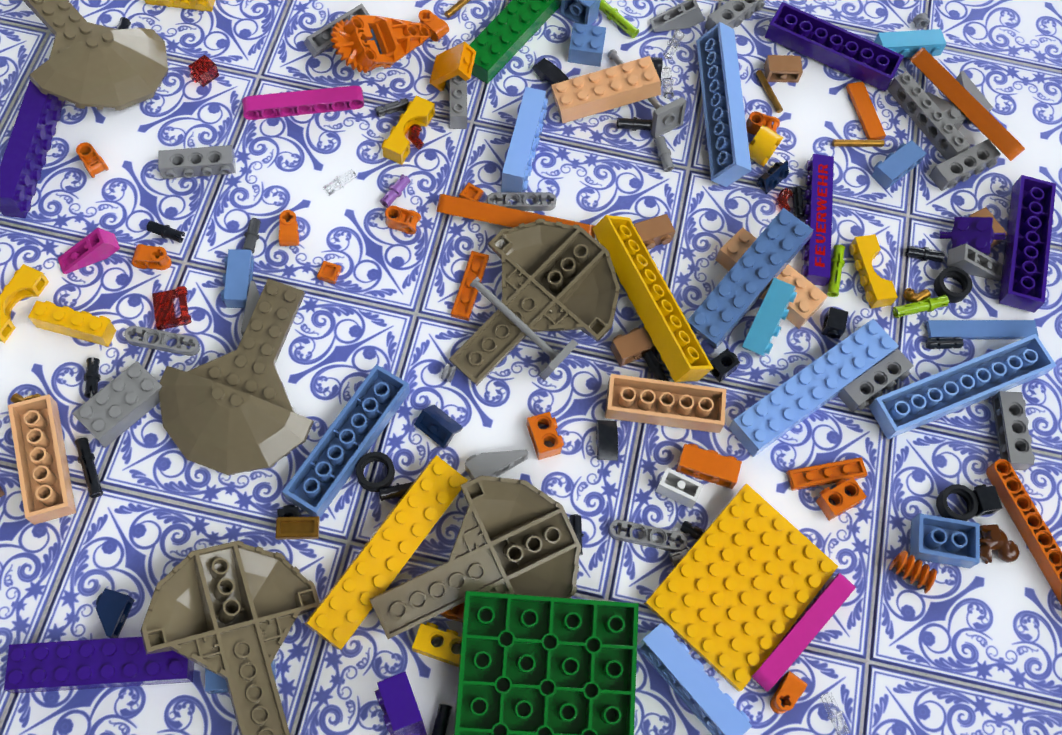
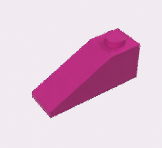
M98 227L58 257L62 272L68 274L107 259L118 251L120 247L114 233Z

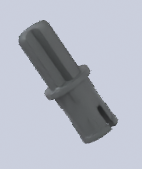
M252 218L250 220L248 230L244 234L246 238L242 250H252V253L255 252V245L260 237L258 235L261 224L260 219Z

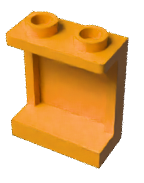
M464 41L436 55L429 83L441 92L444 91L446 81L457 75L465 81L469 80L476 51Z

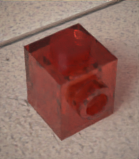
M203 55L188 66L191 72V79L195 83L198 82L202 87L219 76L216 64L206 55Z

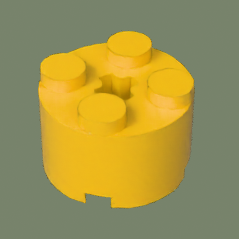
M762 125L749 144L750 159L764 167L783 137L767 126Z

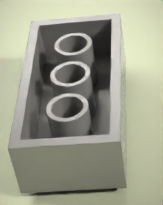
M136 361L72 414L106 448L160 403L159 391L162 385Z

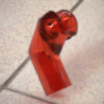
M413 124L409 128L408 139L417 149H421L424 146L423 141L419 138L422 128L417 124Z
M788 188L780 191L777 203L781 210L785 208L790 212L791 208L787 201L792 196V191Z

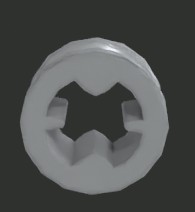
M920 13L914 17L913 22L917 29H922L929 25L930 19L926 13Z
M447 363L443 369L441 379H447L448 382H451L457 367H451Z

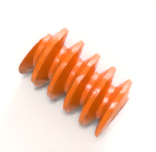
M906 550L899 553L889 567V571L894 567L896 568V575L903 572V580L908 576L911 577L910 584L917 581V589L925 586V594L931 589L936 580L937 570L931 569L929 571L930 566L928 564L922 566V561L920 559L915 561V556H908Z

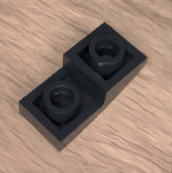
M545 58L532 67L542 81L546 79L550 85L569 80L557 66Z
M597 420V460L618 461L617 421Z

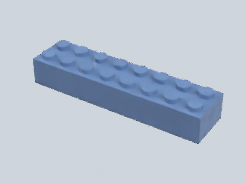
M783 208L687 320L691 329L717 349L768 289L773 279L779 276L812 237L813 229Z
M376 364L284 488L282 493L285 499L313 517L319 516L321 518L356 469L360 458L367 454L409 395V383Z

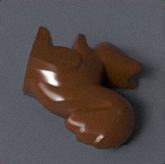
M998 524L980 526L982 536L980 539V558L983 559L985 564H988V562L992 563V551L995 550L998 557L1006 563L1014 562L1018 559L1020 553L1017 544H1014L1012 540L1008 541L1006 534L999 528Z

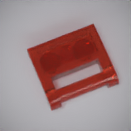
M180 286L174 290L152 293L155 321L158 330L188 325L192 322L188 312L187 287ZM174 298H179L181 312L179 318H176Z

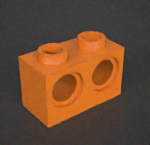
M550 412L527 418L526 426L538 460L561 454L564 442L562 436L557 434L556 429L558 426L555 417L552 418ZM545 424L548 428L540 429L538 425ZM549 441L552 442L554 446L547 447L544 445V443Z
M854 477L849 480L843 478L835 483L836 487L833 489L827 487L819 493L820 497L816 500V503L829 521L860 504L867 498ZM845 490H848L851 493V496H848L845 493ZM828 499H832L835 505H832Z

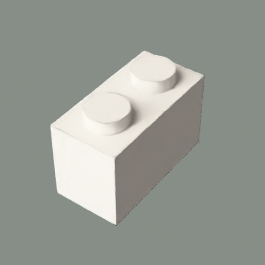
M667 467L655 492L692 509L704 484Z

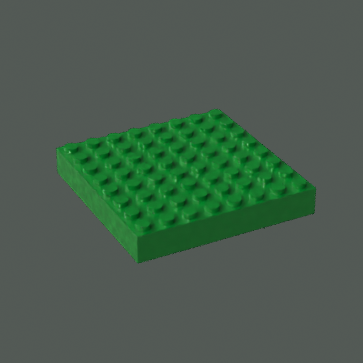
M466 591L454 735H634L639 603Z

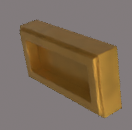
M319 516L277 517L275 538L277 540L319 539L320 518Z

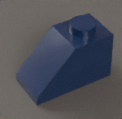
M105 588L103 593L97 598L96 611L106 636L118 638L135 600L129 595Z

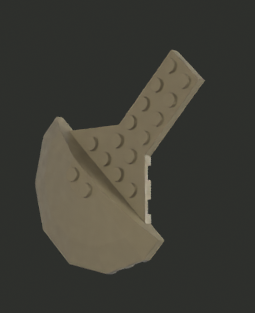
M23 0L55 36L49 60L30 74V80L41 93L54 95L62 102L65 100L69 101L80 109H85V106L103 110V107L115 108V111H121L154 97L156 90L161 86L164 77L168 74V62L165 41L153 29H114L87 22L68 0Z
M537 219L535 222L522 223L510 229L504 228L488 243L489 247L500 257L502 262V303L532 331L581 330L598 342L612 328L620 285L610 253L579 225L574 224L572 226L562 224V222L556 221L555 223L545 221V219ZM497 310L449 358V361L477 386L526 335L500 310Z
M268 278L237 350L187 372L169 366L166 367L159 382L162 385L159 391L162 423L164 429L187 460L231 476L238 473L271 468L284 456L289 455L297 446L306 442L314 421L295 413L275 366L305 296L304 291Z
M481 475L461 484L460 486L468 503V508L449 560L370 599L387 639L463 603L466 591L571 598L577 591L576 583L579 572L581 545L562 504L526 480Z
M234 541L191 551L185 559L176 565L156 585L140 630L146 655L173 650L224 678L240 735H290L271 663L296 618L301 614L315 610L320 604L314 583L311 580L308 581L296 566L293 567L283 554L269 552L258 546L246 545L242 541Z

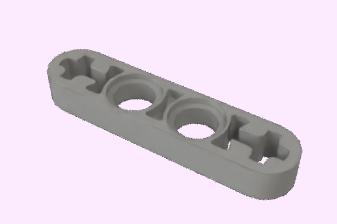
M494 192L487 197L488 204L522 211H551L556 207L557 201L556 196L549 192ZM516 199L518 203L511 205L508 203V200ZM533 199L535 204L529 205L526 203V200Z
M130 326L124 332L127 342L134 346L187 356H194L200 351L198 340L192 336L139 326ZM137 333L138 336H134V338L132 339L131 335ZM150 336H158V340L156 342H148ZM170 339L177 340L176 345L172 347L167 346V342ZM191 343H193L194 347L188 349L187 346H190Z
M615 520L609 527V535L619 541L670 552L682 551L687 546V538L680 532L623 520ZM618 525L621 530L627 531V528L630 527L628 537L625 536L627 532L621 531L620 534H616V530L613 528H616ZM633 530H641L643 538H634L632 535ZM655 533L661 534L663 542L655 543L652 535ZM667 536H670V541H675L676 538H679V542L683 543L680 544L679 547H676L675 542L670 541L668 545H665V543L667 542Z

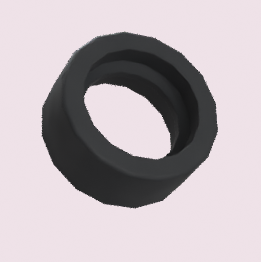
M957 267L944 269L934 281V291L937 296L946 295L949 303L961 302L971 292L973 286L969 274ZM944 278L957 280L962 286V292L955 293L946 288Z
M370 452L358 461L356 475L359 484L364 489L370 492H379V488H386L392 484L395 469L392 460L386 454ZM374 461L382 462L387 467L385 479L377 483L367 481L363 474L366 465Z
M950 485L940 492L936 500L937 510L945 518L968 521L978 511L979 502L977 496L964 485ZM954 493L961 496L966 501L967 512L963 515L953 512L947 503L948 495Z

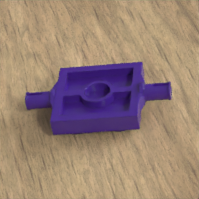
M954 217L952 231H940V239H951L952 248L968 244L984 254H990L993 240H1005V232L994 233L992 228L993 217Z

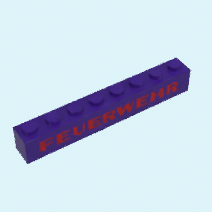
M813 154L806 163L808 174L805 179L807 189L804 199L807 200V204L804 207V215H806L804 223L813 229V234L805 244V250L802 253L804 265L802 266L801 275L814 285L825 286L830 279L834 157Z

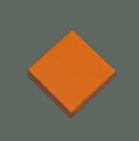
M468 182L459 194V198L479 201L484 191Z
M323 261L317 274V279L335 284L342 268L339 265Z

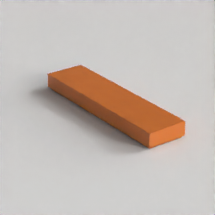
M864 82L847 84V92L867 140L884 139L886 134Z
M471 251L451 311V317L469 321L478 294V290L475 287L472 288L470 284L476 277L482 282L489 255Z
M862 457L793 469L786 472L792 491L837 483L843 478L849 480L852 477L860 479L868 476Z

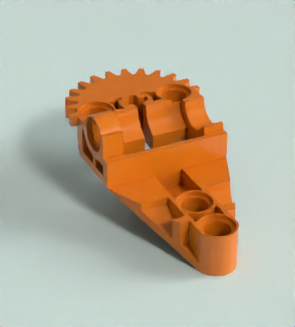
M356 15L349 21L346 19L345 21L337 22L330 33L332 36L330 40L335 43L332 47L338 49L336 55H341V61L346 60V66L351 64L352 70L357 67L358 72L363 70L364 73H367L378 67L390 68L409 52L421 46L431 37L432 33L430 28L422 23L382 16ZM371 29H373L382 54L379 53L375 40H370L373 38Z

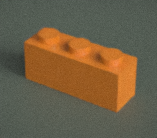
M684 444L676 472L733 489L738 480L742 461L737 460L733 456L720 455L714 450L701 449L695 444Z

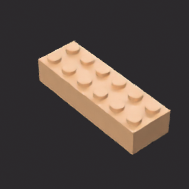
M650 56L551 85L553 99L562 124L661 95V81Z
M742 227L720 248L715 260L730 271L757 238ZM788 264L777 279L796 287L795 292H797V296L794 302H790L787 307L789 313L786 319L800 329L823 305L828 296ZM768 289L761 296L763 300L767 294Z
M611 374L607 388L605 418L720 433L725 425L726 389Z
M48 394L8 405L25 518L36 525L75 514L76 508L57 402Z

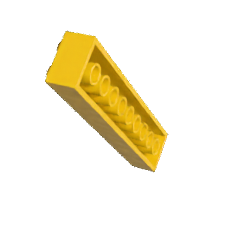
M605 215L592 230L600 244L609 251L619 282L624 287L629 300L635 307L637 315L642 320L645 330L649 333L653 345L661 356V360L669 370L671 378L674 382L699 381L714 368L635 226L628 217Z
M437 455L433 457L304 624L337 650H341L373 608L370 599L386 591L461 491L460 485L468 480Z

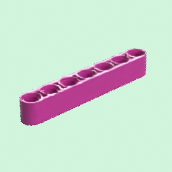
M360 86L254 95L242 99L243 116L248 120L355 110L364 106L363 90Z
M841 573L837 574L751 677L768 692L855 590L856 586Z

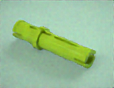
M605 0L600 1L599 9L607 15V19L615 22L631 38H635L638 35L639 29L618 12L617 8H613Z
M835 245L833 247L834 251L831 259L827 291L829 297H838L841 272L845 264L843 260L845 246Z
M946 295L935 298L927 297L922 301L895 306L892 311L895 318L924 311L932 312L936 308L947 307L949 299Z

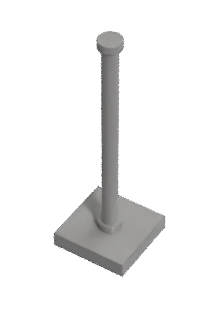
M615 49L608 52V58L612 59L617 65L624 63L617 55ZM655 97L648 98V101L656 109L653 112L651 135L654 139L683 125L687 102L683 97L664 106Z
M478 277L470 284L472 288L475 287L550 357V364L539 375L544 381L578 345L572 339L560 353L558 351L555 352L480 282Z

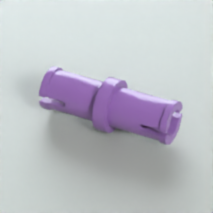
M402 174L396 183L389 187V191L380 200V203L388 208L397 197L402 195V191L411 182L410 179Z

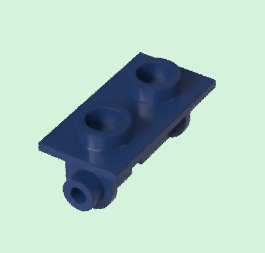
M786 160L784 163L776 162L768 170V173H764L758 178L757 185L764 187L766 194L789 175L788 161Z

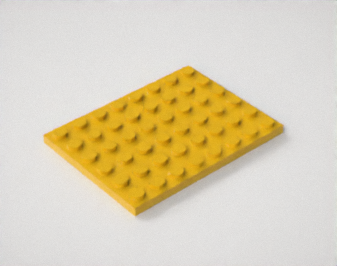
M746 483L644 604L740 692L839 566Z

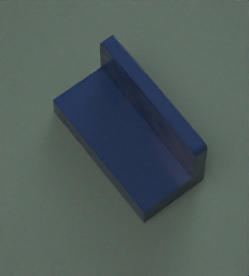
M436 405L423 409L414 423L417 428L443 449L448 446L453 436L463 429L460 424Z

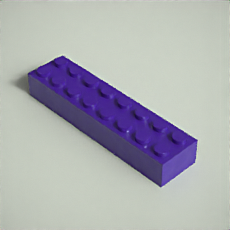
M784 2L781 3L771 20L765 38L885 92L904 57L897 52Z
M31 80L29 81L0 164V211L3 216L26 218L27 213L30 211L32 198L36 194L37 183L41 179L43 165L46 164V155L48 150L51 149V140L56 134V125L60 121L61 110L66 100L64 102L58 100V97L49 93L47 95L41 93Z
M1021 175L1012 186L999 304L1035 313L1045 303L1056 183Z
M142 637L10 644L4 690L18 694L193 682L194 662L173 650L146 655Z
M406 671L377 682L379 689L375 691L379 706L384 712L383 718L390 735H427Z

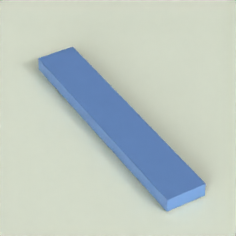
M928 320L926 322L928 338H936V340L937 338L954 339L955 337L962 339H1024L1034 334L1039 337L1035 320Z

